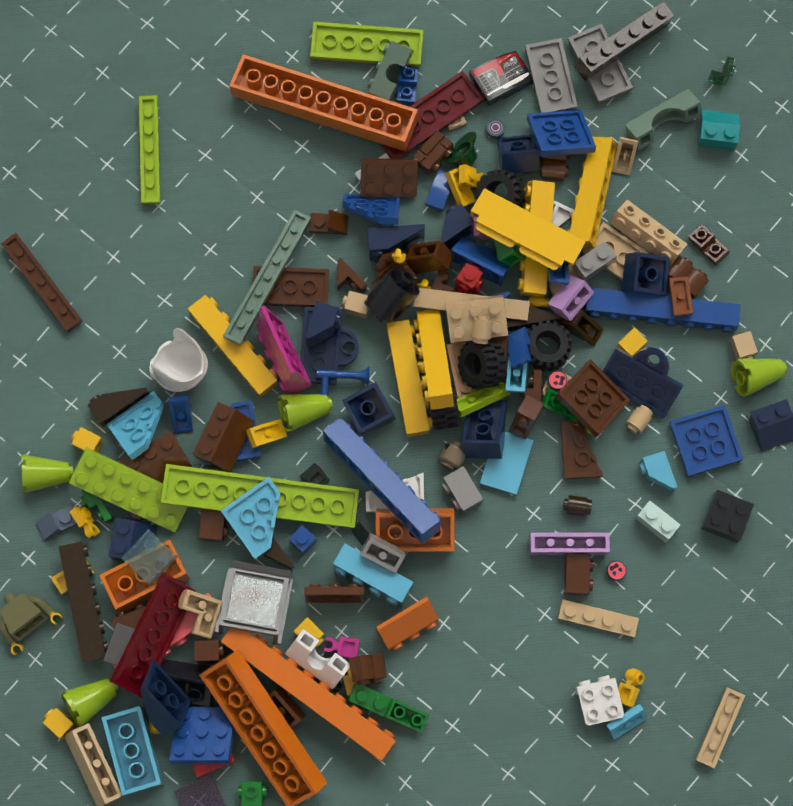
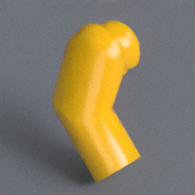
M530 297L528 299L530 307L550 308L547 303L551 298Z

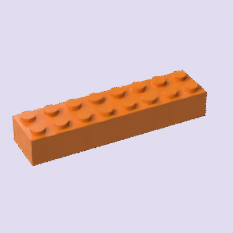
M239 649L200 674V677L286 806H295L317 794L327 784V781Z

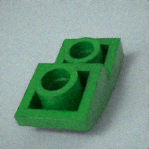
M547 389L542 401L544 403L542 408L579 422L555 397L558 392Z
M81 490L83 494L81 500L85 507L89 506L92 511L99 508L96 512L100 520H105L107 524L114 521L109 510L95 495Z

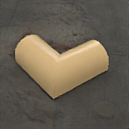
M185 589L179 598L178 607L197 614L191 634L206 639L212 638L223 601Z

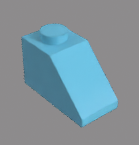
M508 356L506 392L525 393L529 363L513 368Z
M665 451L641 459L639 468L647 480L669 491L676 490L677 484Z

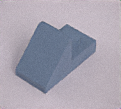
M71 505L55 513L49 512L36 522L44 540L77 525L70 514V511L73 509Z

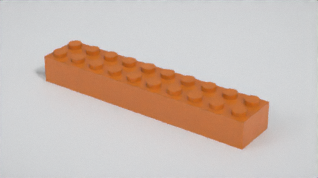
M244 54L229 85L231 96L405 152L418 121V109Z
M230 628L221 640L232 651L239 649L248 663L380 761L384 760L396 743L394 734L387 729L384 731L378 728L379 723L371 717L365 719L361 716L363 712L354 705L349 707L345 704L347 700L338 693L334 696L330 693L331 688L322 681L319 684L315 682L313 674L306 669L303 672L299 670L298 663L290 657L287 660L282 657L283 652L275 646L268 647L266 645L268 642L259 634L253 636L251 632Z

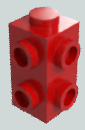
M466 263L456 278V292L478 295L483 283L481 269L476 265Z

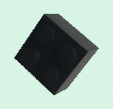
M717 490L713 494L701 529L738 543L743 536L754 504Z

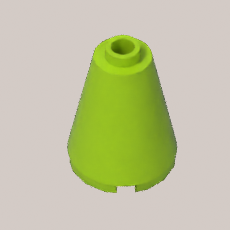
M736 359L731 364L732 381L736 380L737 386H735V389L742 397L749 396L783 378L787 372V366L781 359Z
M282 394L278 396L281 401H278L281 421L286 422L287 427H284L286 432H292L329 414L330 409H333L332 400L327 395Z
M21 455V459L25 460L21 461L22 487H26L22 488V493H29L67 483L73 474V466H69L68 462Z
M107 678L66 690L60 694L63 702L67 705V710L77 726L81 727L117 696V685L109 682L110 680Z

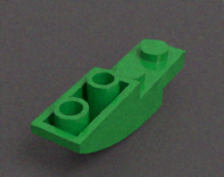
M355 682L347 700L419 733H422L429 717L428 714L366 686L359 685L357 682Z

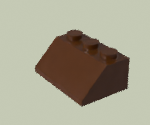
M218 402L193 452L194 457L225 472H231L248 437L246 430L252 428L255 421L236 409Z

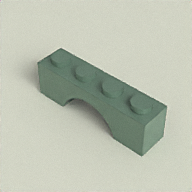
M689 89L678 93L671 99L662 102L657 107L625 124L627 137L637 140V149L640 150L654 142V132L660 124L670 120H679L687 123L702 115L701 103Z

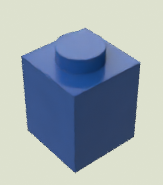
M302 525L289 538V541L305 555L317 542V539Z

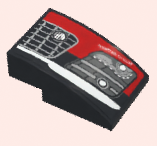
M516 51L495 57L469 71L471 81L484 97V101L488 106L502 98L503 100L533 83L531 73Z

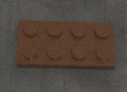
M254 266L253 282L262 266ZM285 267L264 305L314 307L316 301L328 304L329 269Z

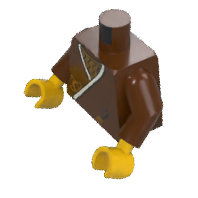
M397 247L391 252L381 255L375 267L379 278L371 283L373 288H375L388 270L395 268L409 272L414 277L419 288L431 289V286H428L429 282L427 279H423L420 282L417 272L405 260L406 254H402L401 250L397 249Z

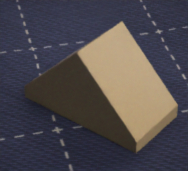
M620 137L612 172L630 176L638 146L637 140Z

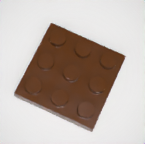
M591 359L555 395L595 437L602 433L630 401Z

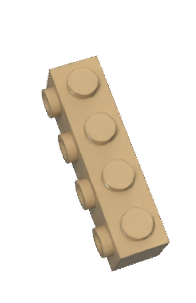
M629 200L623 203L609 222L652 255L670 258L669 267L680 257L688 245Z
M88 723L69 732L65 739L96 806H106L121 798L120 787L112 774V770L104 757V753L97 742L90 724Z

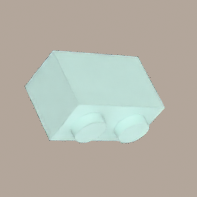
M651 501L645 505L635 518L665 543L680 526L677 521Z

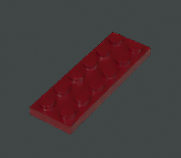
M461 71L410 106L418 109V121L406 152L380 144V146L390 158H403L426 142L436 130L442 131L483 103L484 97L466 74Z
M162 573L109 682L143 698L140 689L151 662L155 660L159 666L161 665L186 613V610L178 607L179 598L185 589L194 592L196 590L172 576Z

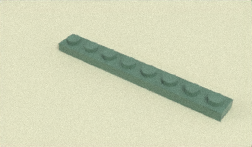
M294 209L225 331L224 339L241 347L259 315L260 307L264 306L310 224V216Z

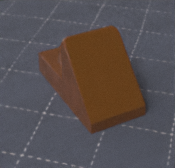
M329 210L328 214L310 213V233L347 235L348 215Z
M339 258L337 263V290H340L349 281V286L354 291L358 290L362 294L367 289V283Z
M448 269L437 272L431 289L455 292L454 288L444 285L450 276V273H447Z
M534 370L533 375L529 377V387H533V389L526 388L525 393L518 392L523 399H525L526 395H529L541 401L542 370Z

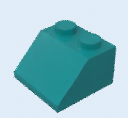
M701 110L698 146L735 151L739 141V114Z

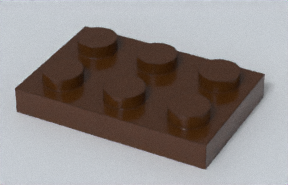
M361 158L360 196L417 197L418 160Z
M310 584L309 587H304L306 603H365L364 587H360L359 584H349L348 587H341L340 584H329V587H321L320 584Z

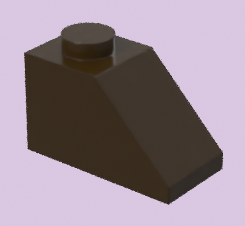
M580 310L571 321L562 317L558 321L560 325L562 324L565 327L566 331L568 330L572 335L595 346L603 332V329L583 310Z

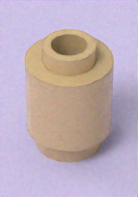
M479 314L478 318L473 319L471 334L473 342L488 344V340L491 339L493 320L489 319L490 316Z
M644 405L636 407L626 421L627 429L634 434L637 432L642 433L652 420L653 412Z

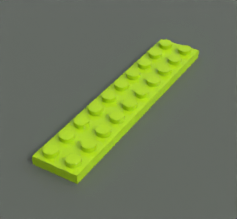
M166 464L161 504L221 511L268 477ZM270 478L280 491L276 519L355 528L359 489Z

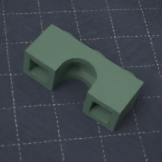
M392 40L390 44L387 43L383 51L385 56L382 61L378 62L375 69L377 74L375 78H371L368 84V88H370L369 93L392 101L399 85L390 81L388 77L389 70L395 65L407 68L414 51Z

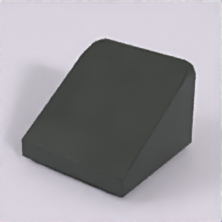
M316 463L312 464L301 474L306 483L325 485L330 480Z
M360 520L355 528L352 529V533L362 545L365 544L370 533L374 534L364 520Z

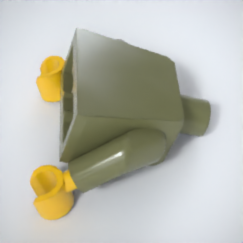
M9 593L4 597V601L7 604L0 610L2 614L0 618V632L7 643L11 644V653L17 655L15 646H19L22 652L24 651V646L15 640L21 641L48 620V615L51 617V622L55 625H58L53 621L55 615H59L61 619L63 618L61 614L54 613L53 608L40 597L33 595L26 597L23 593L16 597L14 593Z

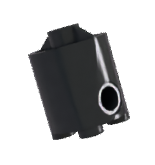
M391 268L367 296L364 304L376 314L375 317L378 321L382 323L385 321L396 322L419 295L420 290L414 277L409 272Z

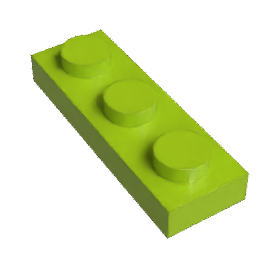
M502 382L497 387L477 389L458 398L459 416H466L510 395V392L505 391L506 384Z

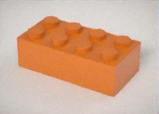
M429 508L432 512H436L441 519L440 531L424 543H421L389 509H376V536L405 550V552L454 551V508Z

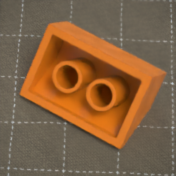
M425 597L378 625L376 631L388 651L391 649L396 651L404 646L402 642L407 639L412 641L418 638L420 631L425 628L429 631L436 627L439 617L428 597Z

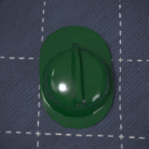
M469 132L457 141L453 148L454 153L448 158L447 163H453L457 168L463 164L472 167L478 157L474 147L477 137L475 132Z

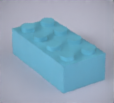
M345 543L333 562L336 574L343 578L347 576L352 578V583L359 584L360 587H368L369 592L376 597L384 596L387 598L386 602L394 607H397V605L402 607L413 588L411 580L361 556V552Z
M138 706L101 717L122 796L163 785L164 782L144 708Z

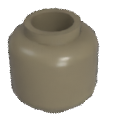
M457 441L446 443L439 454L440 464L451 471L461 468L466 459L461 443Z

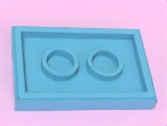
M505 432L502 459H487L480 484L517 495L534 440L528 438L525 440L522 437Z

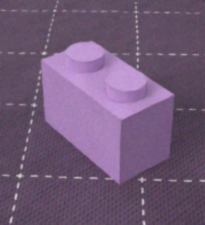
M570 275L569 284L562 285L547 304L559 317L571 321L594 291L585 280Z

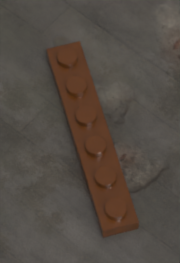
M17 233L1 243L67 333L83 322Z

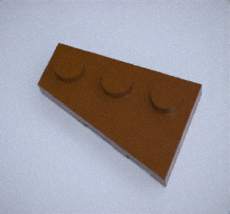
M561 421L564 479L602 478V471L590 447L582 423L580 421Z

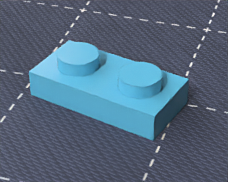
M638 704L633 708H629L622 718L611 720L606 726L610 735L615 740L645 721L647 717L642 706Z

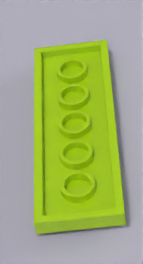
M313 22L310 59L378 64L385 56L383 51L386 44H390L392 40L414 51L407 66L421 67L424 30Z
M87 447L69 480L70 484L173 532L176 531L187 509L184 506L161 504L162 482Z

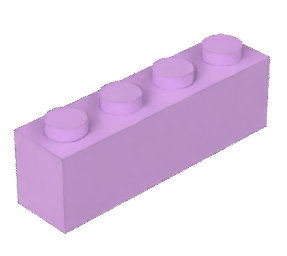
M530 533L529 535L530 555H566L567 553L608 555L610 552L609 533Z

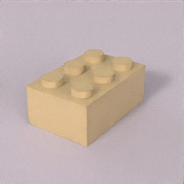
M503 295L446 302L451 343L473 340V337H471L473 319L478 318L479 314L490 316L489 319L493 320L491 338L508 336Z

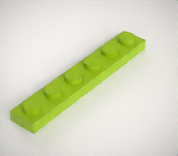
M139 96L142 205L161 204L158 96Z

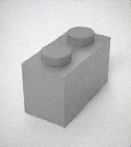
M603 242L576 260L572 269L580 279L587 281L613 264L616 255L608 244Z
M464 466L443 477L444 483L442 486L447 494L451 493L454 499L452 503L457 511L461 510L463 514L483 502L482 496Z
M370 533L361 549V556L396 573L405 557V550Z

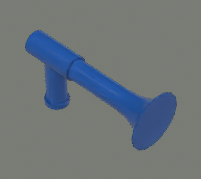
M369 366L366 370L360 372L316 369L315 377L322 378L320 394L329 395V378L358 379L364 381L368 386L370 378Z

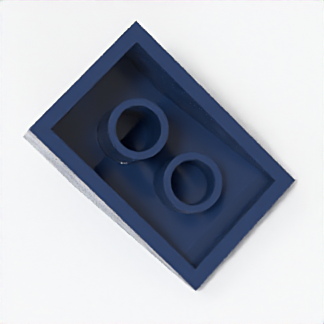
M425 224L367 228L370 261L374 260V262L378 263L382 254L389 253L396 247L402 252L413 240L418 238L424 239Z
M498 400L466 415L461 439L465 458L502 459L505 443L507 400Z
M154 660L150 664L140 690L150 723L163 736L181 728L191 699Z

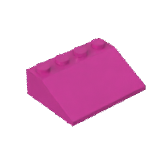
M260 307L256 326L259 331L257 336L260 342L266 346L264 351L268 359L272 360L274 364L272 369L275 375L281 379L279 383L284 393L297 394L309 388L312 384L283 321L267 307Z

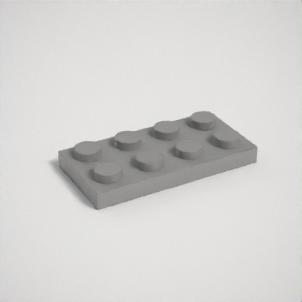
M600 24L568 37V42L578 61L579 57L609 37L603 25ZM619 59L587 80L598 104L633 89Z
M562 38L525 45L540 113L577 109L578 105Z

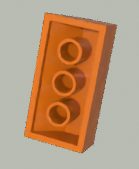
M171 540L99 575L118 613L128 611L149 600L162 573H166L182 583L190 579Z

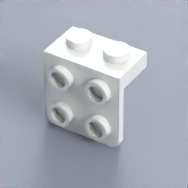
M609 675L598 677V682L590 683V680L578 682L579 686L574 687L576 695L579 696L586 725L611 721L624 716L615 678L610 679Z

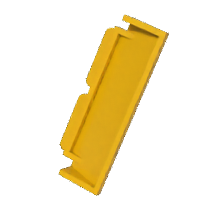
M485 188L470 212L471 217H474L475 214L478 215L475 223L478 232L507 247L519 246L521 254L551 270L561 268L564 261L568 262V267L572 269L586 242Z

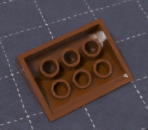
M171 431L151 442L149 448L132 460L128 456L119 461V463L162 483L164 482L166 464L192 467ZM128 511L134 521L139 522L144 519Z

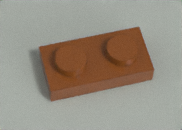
M688 276L669 278L673 317L693 315Z

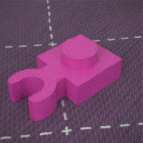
M340 636L339 642H336L332 637H326V641H331L333 646L331 648H324L325 652L331 653L336 650L338 651L337 654L344 658L357 656L359 639Z

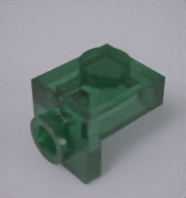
M727 56L722 73L711 70L708 80L716 85H726L729 76H733L736 66L733 65L734 58Z

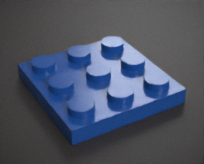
M581 110L527 114V122L540 157L595 152L596 145Z
M725 405L669 422L687 477L743 460Z
M221 707L188 708L181 728L174 731L169 759L171 764H230L235 728Z

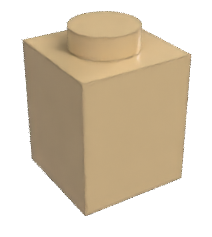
M349 291L348 296H344L342 302L344 312L367 319L370 309L364 304L367 295Z
M751 331L732 336L729 340L735 359H754L758 353Z

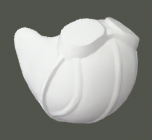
M176 328L173 330L174 340L167 341L159 347L157 354L150 361L149 371L151 377L157 380L164 389L172 392H182L190 390L203 380L208 369V360L197 342L184 330Z

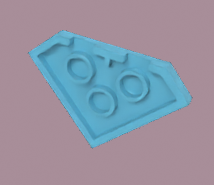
M154 391L107 424L132 460L149 448L164 408V404Z
M270 477L221 510L254 559L270 549L272 544L280 491Z

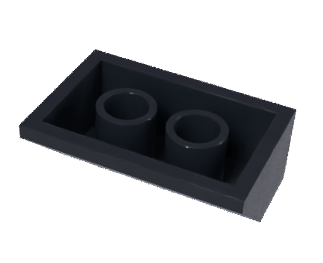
M163 659L160 667L191 699L189 707H214L215 698L200 677V674L211 666Z

